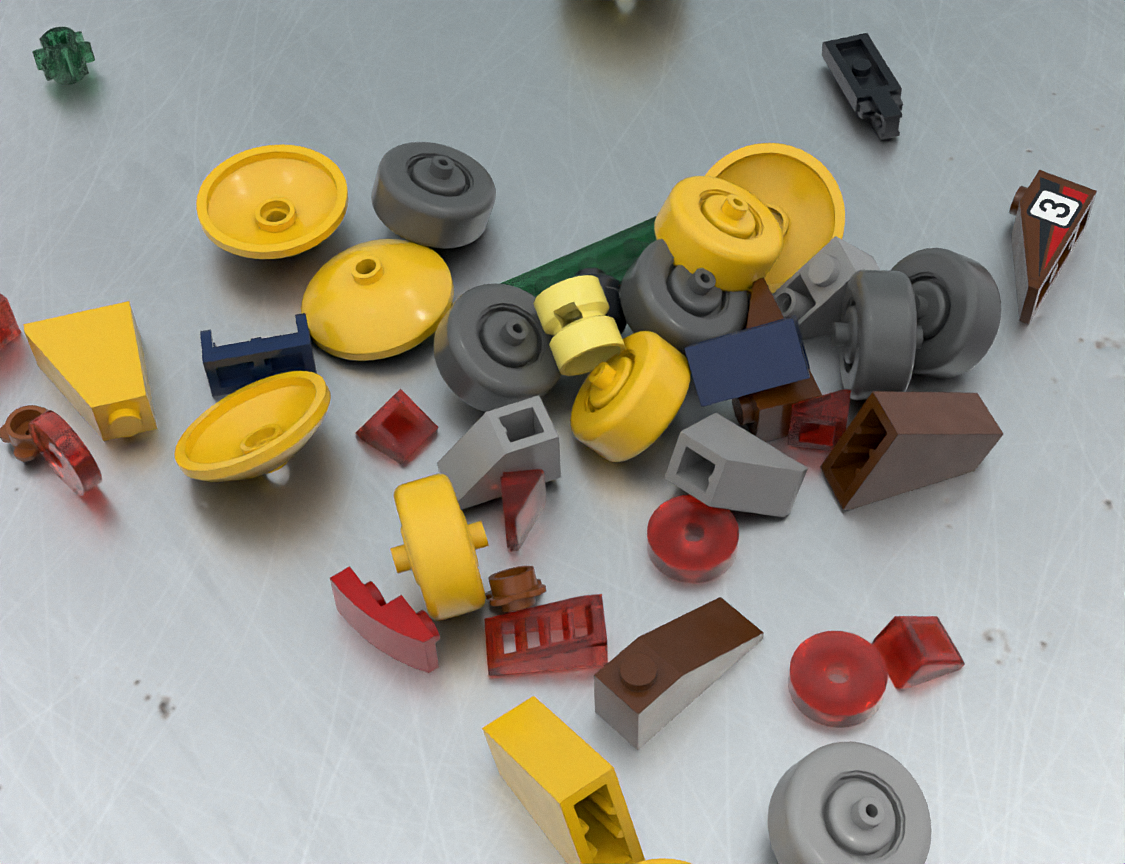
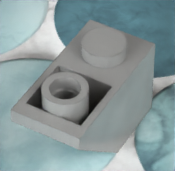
M835 236L772 295L784 318L797 316L802 339L806 340L831 333L833 322H840L845 290L849 279L855 272L859 270H880L871 255Z
M540 396L487 411L437 462L438 471L449 477L460 509L561 478L559 435Z
M714 413L680 431L664 478L709 507L786 517L791 512L808 468L720 414Z

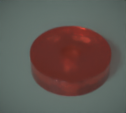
M47 410L28 423L30 435L38 450L53 471L72 491L83 496L102 482L101 471L92 454L77 433L61 416L52 410Z
M682 495L661 504L649 519L647 526V551L649 558L661 573L673 580L684 583L711 581L724 574L732 566L737 556L739 528L734 515L729 509L709 507L692 495ZM697 536L700 540L692 542L686 540L685 537Z
M826 631L807 638L795 650L790 662L788 689L796 707L812 721L828 727H852L870 719L880 708L885 695L888 672L882 655L864 638L844 631ZM832 674H838L843 676L847 681L844 683H835L828 678V676Z

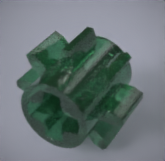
M55 27L46 31L39 38L42 48L36 49L32 53L38 70H43L47 81L53 79L58 84L71 85L81 81L89 74L86 63L95 61L91 43L84 41L81 31L74 32V30L68 27Z

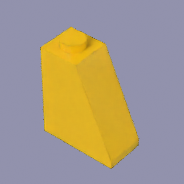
M130 301L23 324L24 333L38 367L103 441L120 437H131L138 433L157 429L141 335Z
M535 696L527 699L482 728L499 774L567 864H633L645 861L614 767Z

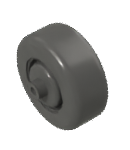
M410 142L389 150L379 163L371 193L372 206L376 215L391 231L413 243L442 249L462 247L477 240L487 227L496 198L494 182L490 174L479 162L457 149L431 142Z
M658 239L638 256L622 279L620 303L625 320L632 332H654L687 358L685 348L690 344L743 330L748 320L750 307L748 292H727L714 287L716 280L713 273L704 268H699L692 274L683 265L675 267L673 265L674 257L663 239Z
M926 248L904 257L890 271L903 272L910 279L916 300L917 325H921L923 329L922 347L920 350L916 349L912 374L929 378H954L960 376L982 360L996 338L1001 320V299L996 282L988 270L979 262L948 249Z
M859 270L849 279L843 298L840 322H833L831 331L832 346L839 347V364L843 388L846 394L856 401H866L873 391L906 392L913 372L916 349L920 350L923 342L922 326L917 325L916 300L912 283L908 276L900 271Z
M497 283L484 284L463 293L440 321L434 337L436 365L447 386L462 401L480 411L487 412L535 396H540L542 400L559 381L562 375L549 346L554 335L546 334L543 330L533 304L536 297L514 286Z

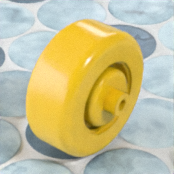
M692 176L678 182L672 188L655 219L654 231L656 240L663 239L674 257L673 265L675 267L683 265L692 274L699 268L706 269L713 273L716 283L714 287L720 288L722 291L739 292L752 289L754 281L761 277H766L783 248V234L780 225L765 204L742 187L716 177Z
M640 331L625 337L623 342L626 349L619 355L617 353L611 356L606 362L599 363L589 373L572 407L570 426L574 436L592 451L610 462L629 460L653 444L678 413L689 388L691 370L687 358L666 340L651 331Z
M438 473L399 485L395 489L393 497L402 525L400 531L404 544L390 548L397 573L412 570L415 581L421 588L428 614L435 621H444L479 610L484 606L486 596L478 569L479 564L475 550L489 546L482 521L467 525L453 485L445 474Z

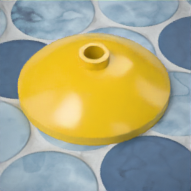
M780 143L748 145L721 158L705 174V176L729 181L747 190L764 203L777 219L783 234V248L776 262L764 278L772 294L835 236L840 239L843 238L845 207L839 186L829 170L818 159L799 148ZM752 289L747 290V292L752 294Z
M284 144L266 145L240 152L214 168L199 189L196 210L202 230L221 249L246 258L280 259L307 251L328 238L342 222L347 211L349 198L346 180L342 171L325 155L301 146Z
M400 239L371 240L354 245L338 253L319 269L310 280L303 294L301 314L306 313L311 339L325 352L348 360L367 361L383 359L415 347L437 330L440 321L453 303V280L445 261L427 246Z
M291 371L276 374L244 386L212 405L185 430L176 445L175 460L186 476L206 482L245 480L277 471L301 451L323 422L331 400L330 390L320 375L309 371Z

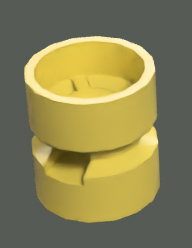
M583 275L569 278L550 286L535 298L533 304L544 332L554 335L549 346L561 375L574 376L592 372L599 363L606 362L611 356L617 353L619 355L626 349L614 318L605 316L610 307L598 277Z

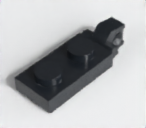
M868 33L823 42L821 55L855 113H858L861 119L871 118L872 128L881 140L899 136L900 132L898 129L900 118H902L901 111L903 106L901 100L902 88Z

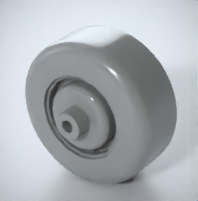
M851 741L836 742L814 750L791 766L780 778L774 788L768 808L769 838L779 864H924L929 853L932 833L931 818L922 790L910 772L898 760L881 749L868 744Z

